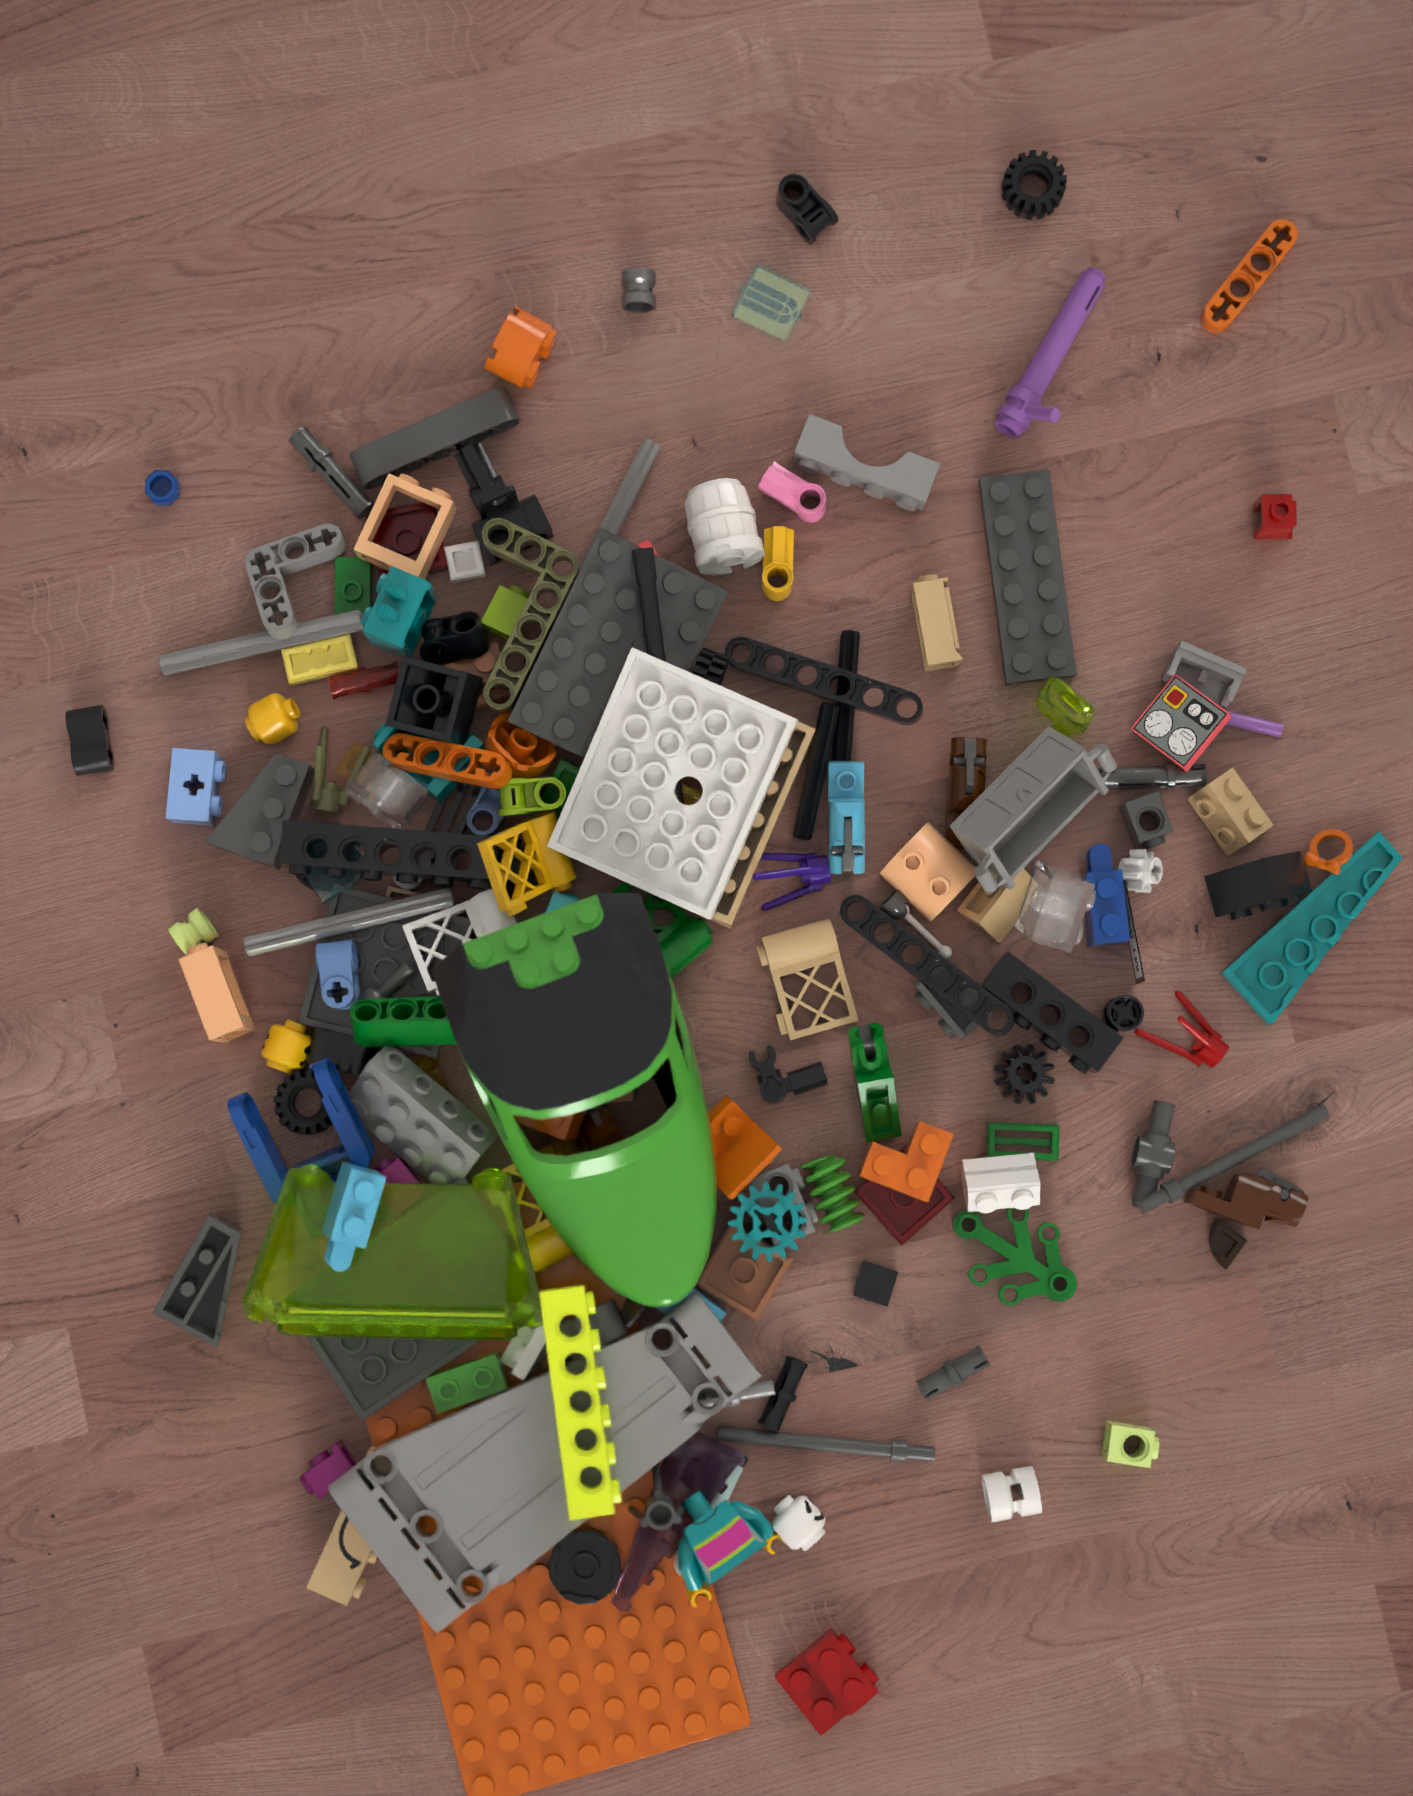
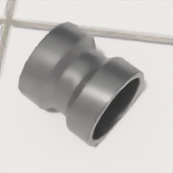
M647 268L624 270L621 273V284L625 288V293L621 297L622 309L631 313H646L655 310L656 296L652 293L653 287L656 285L655 271Z

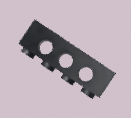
M1008 951L1001 956L980 985L1008 1006L1013 1013L1014 1023L1026 1031L1030 1027L1042 1035L1039 1039L1041 1043L1056 1053L1061 1049L1071 1057L1068 1062L1084 1074L1088 1070L1092 1073L1099 1072L1123 1039L1121 1035ZM1015 984L1023 985L1028 991V999L1024 1004L1016 1003L1011 997V989ZM1045 1005L1051 1006L1057 1013V1019L1053 1025H1046L1040 1019V1010ZM1073 1027H1078L1085 1033V1042L1081 1047H1076L1069 1041V1032Z

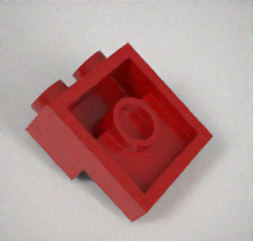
M832 1628L774 1674L777 1681L820 1736L847 1714L851 1716L879 1693L875 1685L879 1678L867 1662H864L862 1665L857 1662L852 1655L856 1651L853 1644L843 1632L837 1636Z

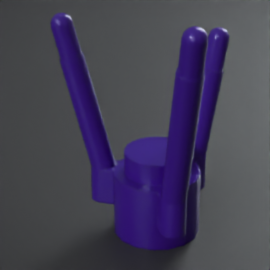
M815 852L807 854L763 853L762 859L801 863H798L796 868L755 873L752 876L754 880L799 875L802 884L808 883L807 886L763 904L761 907L763 911L780 906L808 893L822 891V884L831 883L830 865L827 855L816 856Z

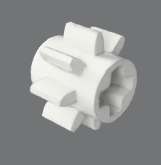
M1130 849V858H1122L1118 869H1122L1123 880L1126 879L1128 891L1150 893L1152 890L1151 884H1158L1162 879L1163 866L1161 860L1154 857L1153 851Z

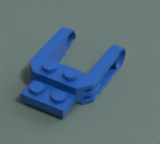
M329 1057L310 1064L309 1068L310 1070L313 1069L315 1079L323 1094L321 1100L342 1144L300 1161L293 1168L289 1169L286 1167L251 1095L244 1092L227 1101L230 1117L271 1201L286 1207H296L312 1240L324 1235L321 1231L342 1162L368 1168L375 1151V1147L343 1080Z

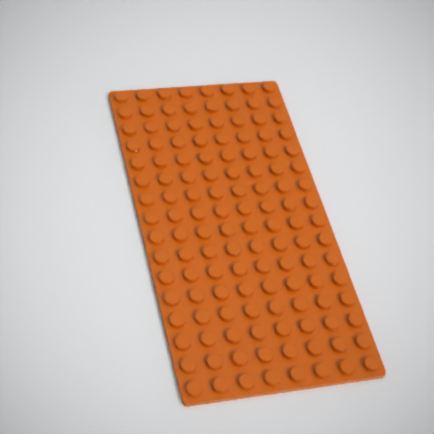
M523 1181L501 1187L503 1193L518 1198ZM527 1188L523 1200L538 1205ZM486 1191L478 1193V1196L515 1251L519 1250L518 1241L501 1205L493 1207ZM508 1201L513 1211L516 1203ZM521 1205L516 1220L522 1231L535 1225L539 1210ZM405 1215L374 1223L368 1240ZM327 1237L321 1239L319 1242V1248L325 1269L330 1267L324 1259L325 1250L329 1240ZM574 1254L536 1274H533L528 1269L541 1290L585 1284L586 1292L593 1291L595 1306L613 1299L621 1315L626 1297L612 1290L584 1266ZM531 1307L434 1373L499 1351L502 1357ZM567 1315L568 1317H567L566 1321H568V1320H570V1319H572V1318H574V1317H576V1316H575V1315ZM639 1319L630 1328H627L628 1333L615 1340L640 1330ZM547 1353L533 1377L549 1370ZM504 1364L510 1382L509 1388L524 1382L511 1373L512 1368ZM425 1378L366 1418L372 1445L374 1447L384 1445L493 1395L437 1414ZM674 1450L662 1459L659 1465L663 1494L671 1498L676 1510L689 1497L676 1450ZM652 1468L621 1492L622 1503H615V1514L590 1517L576 1528H592L605 1533L616 1544L621 1556V1574L615 1589L605 1598H602V1600L594 1604H576L566 1600L558 1593L559 1591L555 1589L549 1577V1559L554 1548L553 1546L503 1586L499 1584L481 1602L474 1604L439 1633L430 1627L417 1610L467 1796H517L740 1730L750 1725L751 1717L713 1583L707 1587L712 1595V1599L708 1601L704 1593H699L695 1597V1603L697 1604L695 1608L686 1595V1585L683 1577L679 1576L674 1568V1555L678 1550V1542L683 1537L682 1530L692 1524L694 1520L686 1510L681 1516L679 1524L673 1523L667 1529L656 1530L650 1525L642 1527L640 1521L628 1511L629 1506H634L645 1513V1503L648 1498L654 1495ZM423 1515L419 1517V1526L424 1532L432 1533L437 1530V1522L432 1516ZM469 1575L463 1579L467 1590L471 1592L482 1590L483 1583L478 1576Z

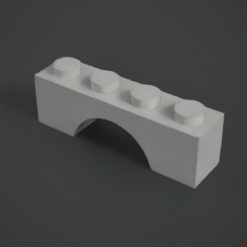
M811 414L808 416L793 458V462L798 464V468L807 473H824L831 476L830 479L836 484L846 487L853 484L863 488V492L870 497L882 499L883 496L895 500L898 507L908 511H915L916 509L923 511L940 467V463L909 451L898 461L887 466L875 467L863 464L856 460L847 450L843 441L842 426Z

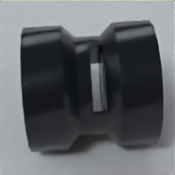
M1121 995L1109 1000L1103 1009L1105 1024L1116 1032H1125L1137 1028L1144 1017V1009L1141 1002L1130 995Z

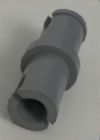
M978 1345L975 1349L952 1362L950 1359L944 1361L945 1366L922 1379L916 1380L926 1400L929 1401L934 1396L954 1385L957 1388L963 1385V1380L991 1365Z

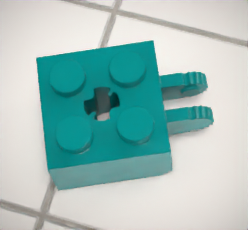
M391 566L388 574L383 573L377 583L375 593L378 594L374 606L369 605L363 614L361 625L364 628L362 631L371 645L401 658L403 656L412 658L422 636L421 627L424 622L429 620L438 596L431 583Z

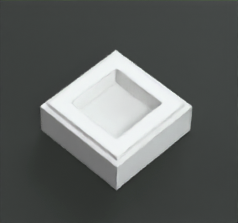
M478 540L444 547L451 583L486 577Z

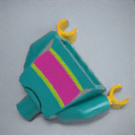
M700 1490L682 1503L694 1520L692 1524L682 1530L683 1537L678 1542L679 1570L686 1585V1595L692 1606L697 1607L695 1597L699 1593H704L708 1601H710L712 1595L707 1587L762 1547L774 1555L775 1552L771 1549V1542L775 1538L784 1544L760 1510L740 1501L729 1503L726 1499L712 1509Z

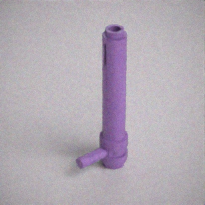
M1089 267L1086 271L1081 272L1018 384L1012 386L1006 396L1007 403L1000 406L996 413L997 420L994 424L1004 435L1018 438L1021 433L1026 432L1032 419L1057 422L1059 420V409L1041 406V397L1106 285L1104 281L1106 276L1100 270Z

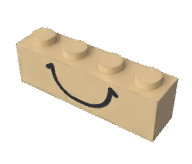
M372 1446V1447L368 1450L366 1456H367L368 1454H370V1453H371L375 1448H377V1447ZM383 1455L374 1458V1467L378 1472L383 1474L391 1472L392 1463L389 1458ZM342 1509L306 1588L347 1606L352 1597L360 1598L368 1578L362 1576L368 1562L374 1565L378 1557Z

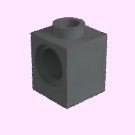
M1158 791L1126 802L1119 807L1133 847L1144 844L1145 849L1165 843L1164 836L1173 831ZM1141 814H1148L1154 819L1155 828L1153 831H1146L1140 826L1139 817Z

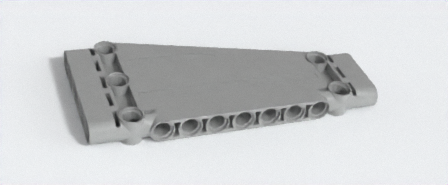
M697 1291L657 1322L602 1346L600 1352H594L596 1367L603 1366L605 1373L606 1389L600 1390L601 1405L609 1404L611 1427L605 1428L606 1442H614L616 1465H610L611 1479L619 1480L620 1491L625 1490L693 1436L703 1426V1422L719 1413L723 1406L762 1376ZM672 1316L675 1318L677 1323L681 1326V1328L687 1335L683 1337L680 1331L670 1320ZM658 1329H667L673 1335V1342L666 1348H659L652 1341L653 1333ZM694 1345L708 1361L709 1364L707 1366L693 1350L692 1347ZM582 1356L566 1362V1366L570 1371L578 1373L587 1367V1361ZM550 1370L375 1448L370 1454L328 1486L329 1492L426 1622L437 1633L442 1631L474 1604L481 1602L499 1584L503 1586L588 1519L569 1520ZM717 1375L731 1391L729 1395L715 1378ZM704 1388H712L718 1393L719 1398L715 1405L706 1407L699 1403L697 1399L698 1393ZM578 1390L571 1395V1403L576 1409L585 1410L591 1406L592 1398L588 1392ZM583 1428L576 1433V1441L580 1446L588 1448L597 1442V1436L593 1430ZM379 1455L389 1458L392 1463L391 1472L385 1474L378 1472L374 1467V1458ZM589 1466L582 1470L581 1478L588 1485H596L602 1480V1474L598 1468ZM423 1515L432 1516L437 1522V1530L432 1533L424 1532L419 1526V1517ZM469 1575L478 1576L483 1583L482 1590L478 1592L467 1590L463 1579Z

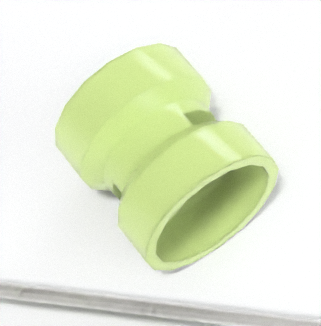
M199 908L194 909L188 914V923L186 921L182 923L176 922L168 928L172 938L186 955V950L202 944L201 940L211 942L219 936L212 923Z

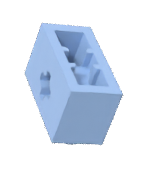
M172 748L166 819L172 823L215 826L216 817H221L223 808L222 796H218L219 782H224L226 775V763L221 761L222 756L216 751ZM199 780L204 784V789H198L196 794L190 789L191 786H196Z

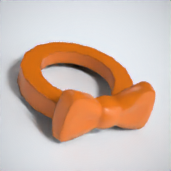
M1323 830L1311 840L1310 852L1305 853L1304 863L1306 866L1318 867L1338 875L1340 873V866L1347 863L1352 857L1354 850L1352 839L1341 830ZM1327 838H1338L1345 844L1343 853L1331 860L1319 858L1317 848L1321 841Z

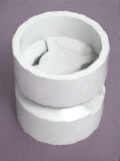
M1032 1466L1012 1469L1008 1476H1005L1001 1471L981 1475L985 1504L991 1523L1009 1520L1015 1512H1018L1021 1517L1042 1513L1038 1482ZM1010 1486H1017L1020 1500H1012Z

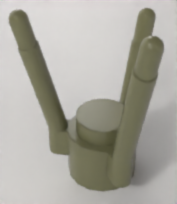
M323 727L321 729L320 744L315 748L314 788L310 807L338 812L340 804L348 805L350 792L371 748L368 745L363 748L343 790L340 791V783L325 780L328 729Z

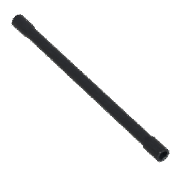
M653 547L632 550L635 579L639 588L647 654L666 662L656 587L657 573ZM680 780L676 785L675 793L678 800L684 804L682 782Z

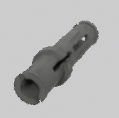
M306 427L299 428L291 435L289 443L308 461V468L312 472H318L358 519L366 516L365 514L372 510L375 503L365 495L352 478L332 458L333 453L331 450L323 448Z
M1166 762L1165 766L1116 768L1110 773L1105 785L1108 790L1157 787L1171 791L1175 787H1205L1207 784V769L1205 764H1195L1186 772L1178 765H1174L1173 762ZM1098 767L1099 773L1103 771L1102 767Z

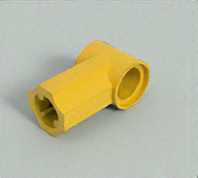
M773 526L771 528H764L763 548L765 557L763 558L761 587L766 598L778 602L788 598L793 588L794 529H789L785 526ZM778 575L785 578L787 583L783 587L776 588L771 586L768 580Z

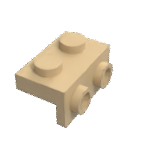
M1231 768L1188 798L1191 806L1228 856L1273 826V823L1234 768Z

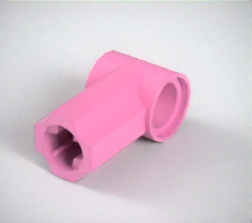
M776 462L769 466L758 485V490L794 511L802 521L806 523L819 521L826 512V494L824 490L817 484L806 482ZM807 497H814L820 504L814 509H806L801 505V502Z

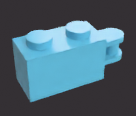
M346 1162L341 1164L321 1231L329 1239L324 1254L325 1262L335 1271L342 1272L349 1268L356 1247L366 1248L387 1178L377 1170Z

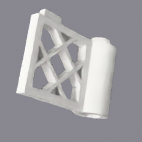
M489 889L477 894L468 901L410 922L402 927L428 993L435 991L437 996H440L436 983L431 981L427 970L433 957L440 960L446 957L436 952L444 934L462 941L461 944L472 940L470 936L473 930L476 938L517 924L514 915L508 916L507 911L500 912L493 889ZM463 912L467 913L471 923L465 936L446 929L451 917ZM444 920L442 926L434 924ZM429 927L439 933L432 948L429 949L417 944L412 932ZM420 951L428 954L425 963Z

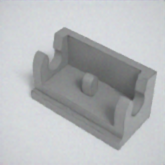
M1181 641L1175 647L1160 682L1167 684L1174 674H1177L1220 707L1227 709L1229 702L1233 701L1247 668Z

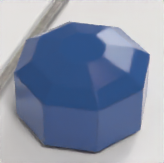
M155 470L145 479V493L156 505L170 506L180 497V482L169 470Z

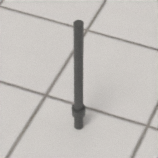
M1320 1105L1178 1180L1172 1178L1160 1185L1159 1190L1137 1201L1139 1209L1145 1214L1166 1202L1172 1204L1184 1197L1185 1192L1328 1118V1110L1324 1105Z
M719 1426L717 1441L890 1457V1461L905 1463V1459L930 1462L935 1460V1447L909 1445L906 1440L892 1439L891 1443L726 1426Z

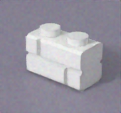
M1034 1153L962 1160L961 1180L967 1212L979 1211L981 1213H990L996 1209L1005 1208L1025 1210L1031 1206L1040 1205L1041 1185Z

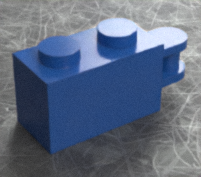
M1096 844L1086 854L1088 873L1080 877L1088 947L1123 944L1130 941L1122 869L1113 870L1110 848L1105 844Z

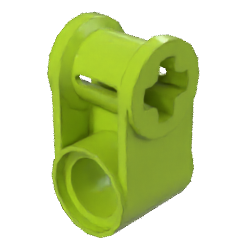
M552 777L533 779L512 778L504 787L499 788L501 809L498 811V816L530 814V812L549 811L558 808L565 800V787L560 780ZM544 784H551L557 789L558 797L553 804H546L540 799L539 790ZM511 789H513L514 805L512 804Z

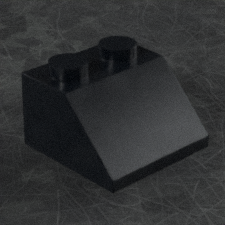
M403 656L385 726L464 745L468 739L483 677Z

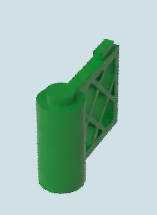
M623 882L611 893H628V890L633 885ZM648 892V902L643 903L645 908L648 909V916L654 932L659 933L656 938L670 977L673 980L713 943L711 937L713 931L703 919L698 918L696 920L688 917L677 905ZM653 909L668 910L676 919L668 926H653Z

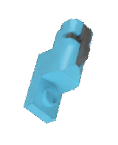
M828 761L827 831L829 834L830 873L842 874V871H853V874L865 872L863 761Z

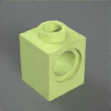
M1106 1421L1101 1457L1108 1462L1151 1468L1152 1459L1156 1460L1159 1453V1438L1155 1437V1431L1149 1427ZM1129 1436H1138L1140 1440L1139 1449L1135 1453L1126 1454L1123 1448L1124 1441Z

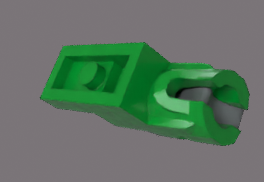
M878 1023L851 1027L847 1034L866 1142L902 1136L894 1077L890 1068L883 1027Z

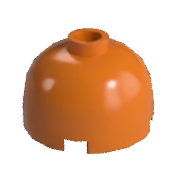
M512 711L500 714L493 720L488 729L484 750L497 752L505 758L512 768L511 779L539 778L551 765L556 756L555 745L507 722ZM497 765L493 771L499 772L500 767Z

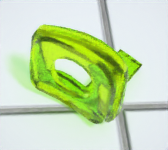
M1050 677L1045 682L1038 694L1036 703L1039 711L1055 723L1051 728L1066 737L1074 733H1084L1093 719V706L1061 679ZM1058 694L1069 706L1077 711V714L1070 713L1061 705Z

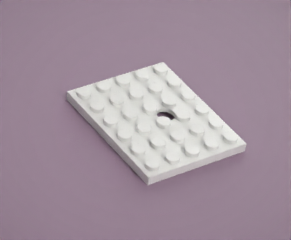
M632 647L547 847L711 920L798 719ZM688 776L696 778L701 783L703 789L700 800L693 805L681 803L675 793L677 783L682 778Z

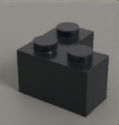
M1301 851L1261 858L1204 876L1215 917L1230 914L1231 921L1251 916V908L1260 906L1261 912L1300 903L1299 895L1312 892Z

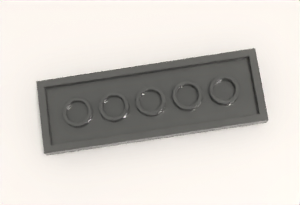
M1049 470L981 477L978 482L1005 685L1074 678L1077 673Z

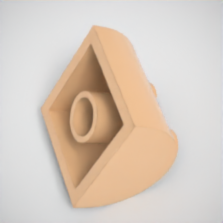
M927 822L879 874L892 887L899 890L910 901V904L929 922H932L975 877L974 869L976 866Z

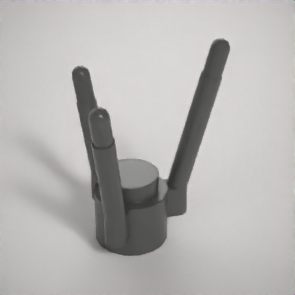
M657 1463L652 1467L654 1495L648 1498L645 1503V1513L634 1506H629L628 1511L640 1521L642 1527L650 1525L656 1530H663L670 1527L673 1523L679 1524L686 1508L681 1503L675 1510L671 1498L663 1494L660 1465Z

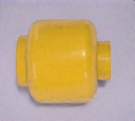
M273 693L249 706L248 716L245 717V724L251 736L257 742L263 741L267 745H273L297 732V718L301 714L292 698L286 700L281 694Z

